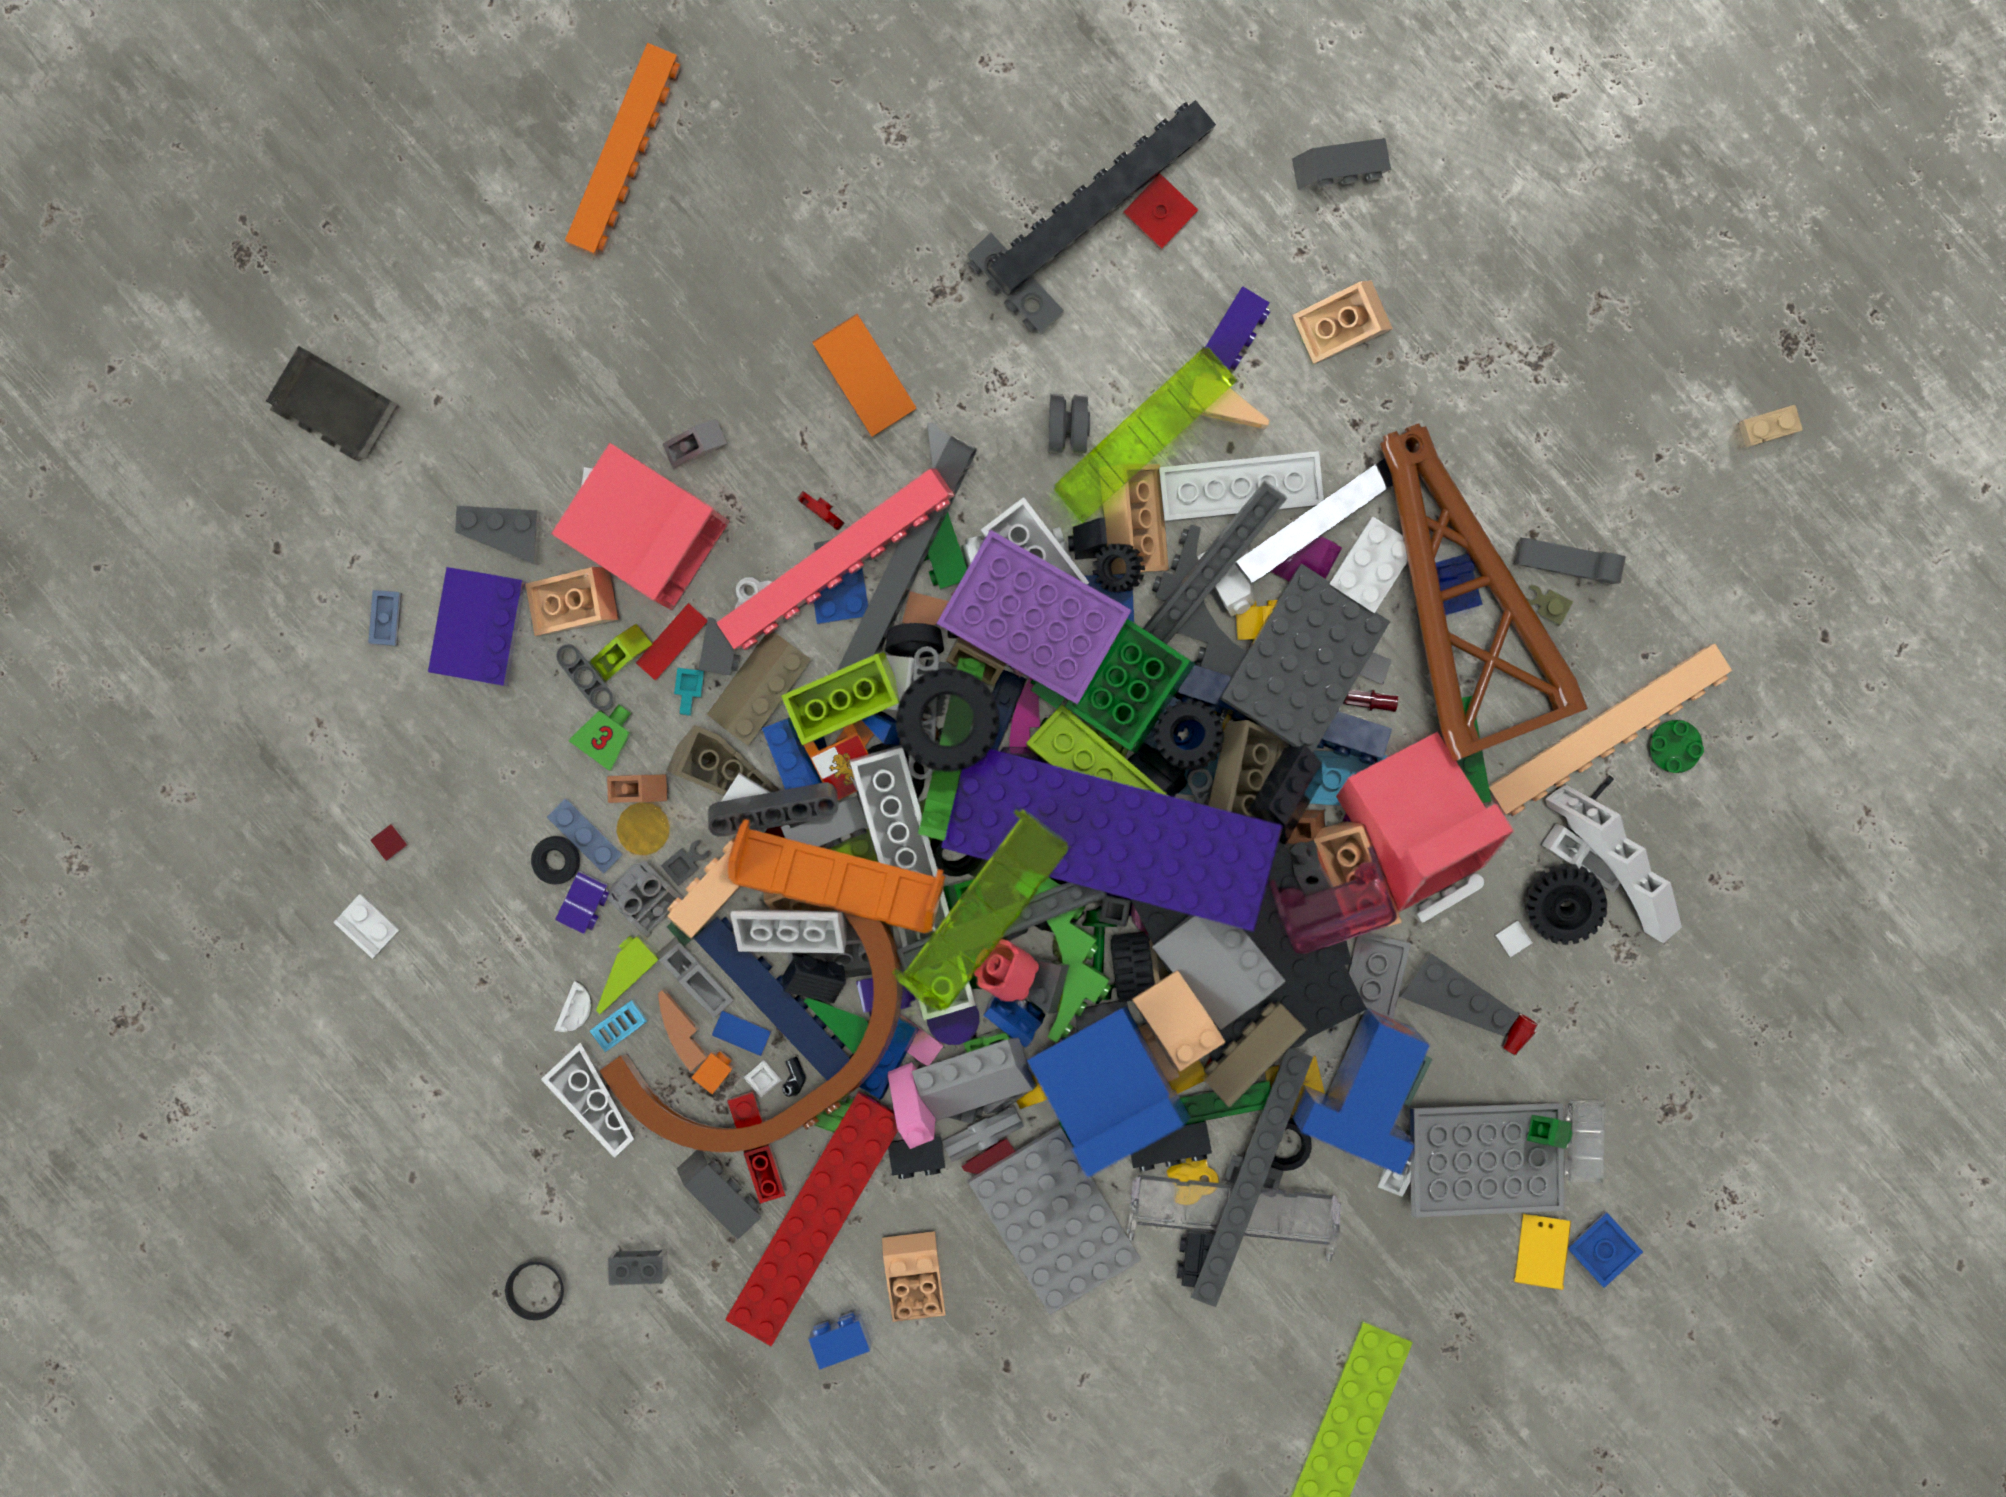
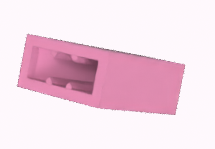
M912 1062L888 1072L897 1129L910 1149L934 1140L935 1117L919 1097L912 1071L916 1070Z

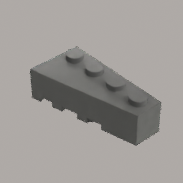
M1427 952L1399 993L1401 998L1501 1036L1506 1035L1519 1016L1517 1012L1430 952Z

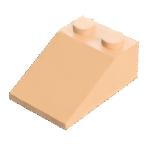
M1372 280L1360 281L1292 315L1313 364L1365 343L1393 329Z
M1202 373L1201 377L1196 376L1187 412L1264 430L1268 427L1269 419L1225 383L1217 381L1218 376Z
M590 567L525 584L535 636L618 620L610 571L603 567Z
M1179 971L1173 972L1132 999L1172 1067L1178 1071L1185 1069L1225 1043L1212 1019Z

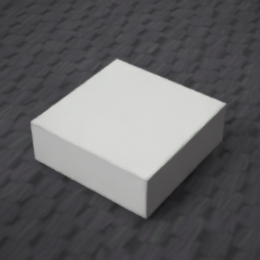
M1518 920L1495 934L1510 958L1533 943Z
M765 1060L744 1077L760 1097H763L782 1080Z

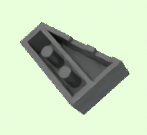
M473 506L456 507L455 533L538 565L540 511Z
M696 1150L677 1168L684 1187L737 1239L761 1219L757 1210L760 1207L759 1204L750 1195L746 1197L740 1191L742 1189L741 1186L732 1177L729 1179L723 1173V1168L714 1159L711 1160L704 1151Z

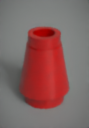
M1519 1014L1510 1027L1503 1048L1517 1055L1537 1032L1535 1029L1538 1024L1531 1018Z

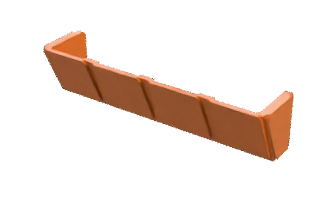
M744 819L743 823L740 824L728 859V879H731L730 882L771 894H780L783 897L801 902L834 908L836 911L875 921H884L890 925L921 933L932 931L945 883L943 870L938 869L936 877L751 830L749 829L750 820Z

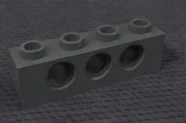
M990 232L967 254L970 260L967 264L977 275L981 272L988 279L986 285L996 295L1000 292L1007 299L1004 304L1014 314L1019 312L1025 318L1022 323L1031 333L1037 331L1041 335L1064 314V310L1033 277L1024 282L1018 292L1006 294L988 272V263L998 252L1003 251L1005 254L1008 250ZM1030 298L1036 299L1040 304L1039 309L1035 312L1027 311L1024 307L1026 300Z

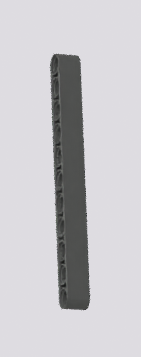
M952 436L948 440L934 469L939 471L956 496L974 459L977 448ZM955 496L949 499L950 505L940 512L934 510L928 514L929 519L917 528L913 525L906 530L907 535L899 541L837 671L880 653L887 638V632L893 626Z

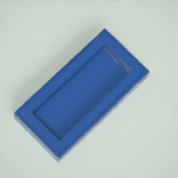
M722 1010L712 1036L761 1056L771 1031Z

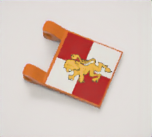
M854 724L843 728L847 737L821 750H818L814 741L804 744L822 782L830 783L836 787L838 801L858 791L849 760L868 755Z

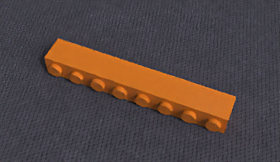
M646 44L566 236L565 242L595 256L598 255L599 250L604 251L609 239L606 236L609 226L614 227L619 216V212L616 211L620 201L624 202L628 195L629 187L626 186L630 177L634 178L638 171L640 163L636 161L640 152L645 153L650 138L647 135L651 127L655 128L659 121L660 113L657 112L661 103L665 104L671 91L670 88H667L671 78L676 79L681 64L678 63L679 58L676 54L652 44Z

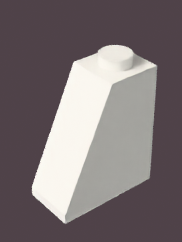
M1250 544L1237 560L1251 551ZM1204 553L1197 556L1198 560L1203 556ZM1236 561L1214 587L1231 617L1236 614L1245 613L1249 610L1250 606L1255 604L1253 584L1250 585L1235 565Z

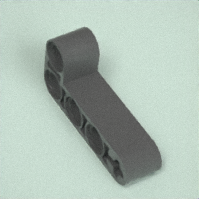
M1520 537L1515 564L1604 583L1619 584L1622 580L1626 556L1608 552L1599 553Z

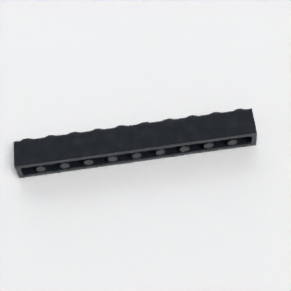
M1196 100L1190 105L1187 102L1183 103L1175 110L1176 116L1170 121L1165 118L1154 127L1156 132L1149 138L1146 135L1142 136L1134 143L1135 149L1129 154L1126 151L1121 153L1113 160L1115 165L1108 171L1105 168L1101 169L1093 176L1094 182L1088 187L1084 184L1072 193L1074 198L1067 204L1064 201L1060 202L1052 209L1053 215L1047 220L1043 217L1031 226L1033 231L1026 237L1021 234L1010 243L1012 246L1010 250L1005 254L1003 251H1000L989 260L992 264L989 266L988 272L1007 295L1011 294L1213 131L1216 124Z

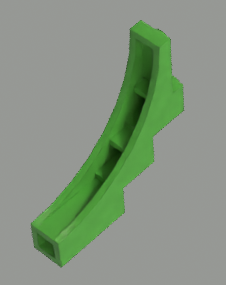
M1025 871L1014 888L1029 898L1060 886L1062 883L1052 877ZM1086 906L1047 921L1056 936L1062 961L1064 964L1069 965L1059 1013L1048 1035V1038L1056 1043L1060 1037L1065 1040L1073 1028L1069 1024L1073 1016L1080 1017L1088 1004L1084 999L1087 998L1094 1003L1098 998L1103 1000L1111 988L1107 984L1110 980L1109 977L1083 961L1085 957L1090 960L1098 949V946L1094 944L1097 938L1070 921L1072 917L1078 920Z

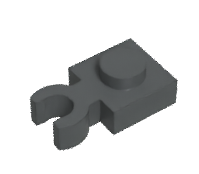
M700 840L694 841L691 844L687 854L681 848L661 865L677 886L699 869L694 863L695 861L704 860L709 856V851H706L703 855L696 853L695 848L701 843Z

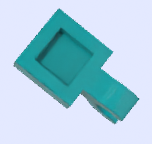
M677 668L674 694L682 696L680 715L691 716L693 697L701 698L705 671Z

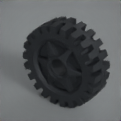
M1565 863L1560 864L1558 869L1555 866L1549 867V872L1546 873L1543 870L1539 873L1540 878H1534L1532 881L1533 886H1529L1528 896H1526L1528 916L1535 931L1538 934L1541 933L1542 937L1546 940L1550 938L1552 943L1557 944L1558 941H1561L1562 945H1568L1569 941L1577 944L1580 938H1583L1585 941L1590 938V933L1595 935L1598 932L1597 927H1602L1604 923V917L1606 918L1608 908L1604 888L1600 880L1596 878V875L1592 871L1588 872L1587 868L1583 866L1579 869L1577 864H1570V867H1567ZM1564 902H1573L1568 907L1561 906Z

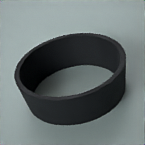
M906 623L893 626L887 632L885 651L890 655L914 658L916 652L922 647L933 648L938 654L944 651L942 632L937 626L924 623ZM925 651L920 655V658L934 655L929 651Z
M528 1262L518 1266L510 1274L505 1286V1296L509 1307L521 1318L533 1321L542 1320L554 1314L560 1307L564 1296V1286L560 1275L553 1267L542 1262ZM531 1265H542L552 1270L558 1277L561 1287L560 1296L555 1305L549 1310L540 1313H533L523 1309L516 1302L513 1295L515 1277L522 1269Z

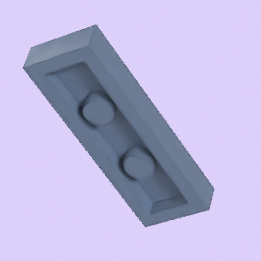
M567 798L547 816L603 874L623 855Z

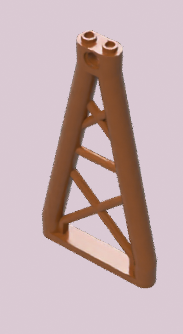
M1420 423L1406 428V433L1399 435L1398 431L1383 436L1384 441L1380 443V447L1392 476L1440 728L1452 760L1456 761L1587 710L1588 707L1576 677L1438 457L1427 426L1421 427ZM1405 443L1410 447V452L1407 450ZM1419 476L1441 510L1438 521L1426 516ZM1429 530L1433 531V534H1432V537H1431V538H1430ZM1443 537L1465 548L1481 577L1441 591L1435 557ZM1488 585L1503 610L1489 652L1449 632L1444 601ZM1510 623L1547 682L1498 657ZM1452 646L1485 662L1466 715ZM1494 667L1548 695L1554 709L1552 712L1479 739L1474 726Z

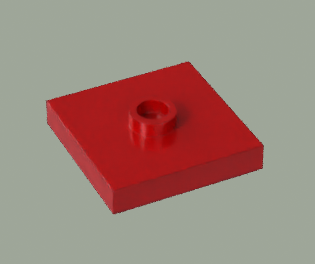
M1159 174L1125 209L1123 214L1162 250L1199 210L1163 175Z

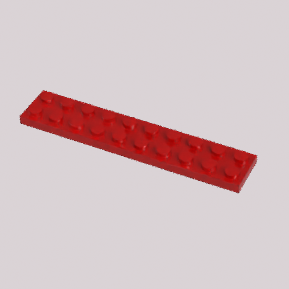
M858 1091L725 1319L727 1322L765 1344L773 1345L898 1132L894 1111Z

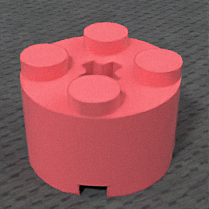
M999 939L992 942L995 945L989 949L985 947L975 962L974 975L978 979L976 983L980 988L1002 1001L1024 1000L1028 996L1029 988L1038 971V962L1029 953L1007 940Z

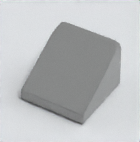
M1372 652L1359 676L1382 685L1392 660Z

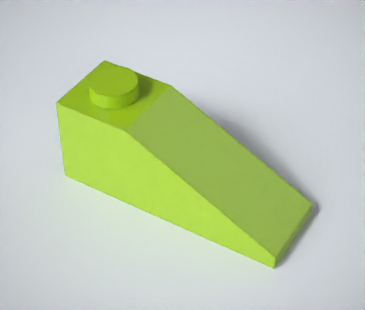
M639 935L634 939L629 936L619 945L621 951L616 956L596 1009L599 1015L659 961L656 953Z

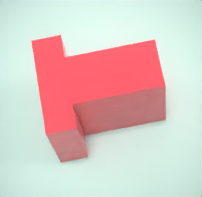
M609 443L551 534L627 582V584L647 597L673 611L730 521L701 500Z
M1438 732L1349 777L1336 796L1351 822L1364 824L1381 869L1386 876V882L1398 912L1484 868L1513 832L1512 827L1497 804L1486 809L1458 763L1452 760L1448 747Z

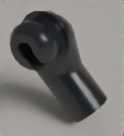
M797 1056L785 1061L790 1075L782 1086V1092L787 1097L798 1095L806 1081V1076Z

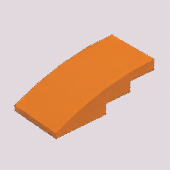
M855 314L812 342L871 437L917 409L858 314Z

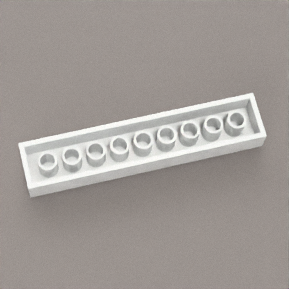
M899 745L850 759L849 762L878 862L936 877L937 867L927 836L918 834L922 814L903 747ZM944 892L941 895L932 931L921 933L897 926L902 947L953 928ZM962 955L910 974L924 1020L975 1006Z

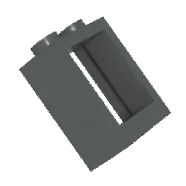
M667 1249L615 1250L608 1257L609 1285L663 1284L668 1276Z

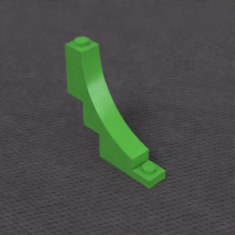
M959 657L957 669L971 673L982 681L986 663L979 662L973 658L965 659ZM956 695L950 696L940 745L952 746L959 744L970 734L974 718L973 712L968 703ZM933 770L919 827V835L945 840L961 770L954 772Z

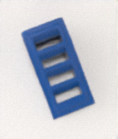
M880 711L862 719L866 726L884 744L898 745L900 743L896 719Z

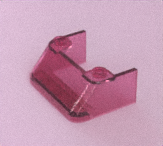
M1373 846L1367 847L1372 862H1364L1358 866L1354 872L1356 880L1304 897L1302 891L1294 888H1289L1279 893L1275 880L1269 881L1281 919L1296 953L1305 954L1388 926L1397 919V914Z

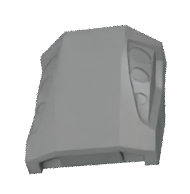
M646 861L632 865L613 883L607 897L609 902L646 937L670 913L667 908L678 897L681 900L684 898Z

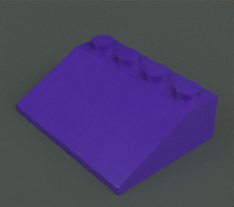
M446 567L428 672L507 686L526 581Z

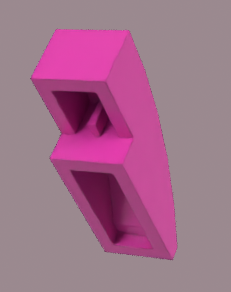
M1029 678L1024 686L1013 715L1009 738V754L1012 755L1031 754L1030 749L1026 746L1027 741L1030 739L1029 728L1040 727L1039 696L1031 691L1033 685L1030 683L1032 678Z

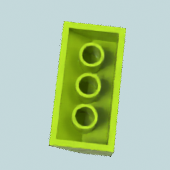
M885 652L877 653L781 695L802 745L897 705L900 702L895 675Z

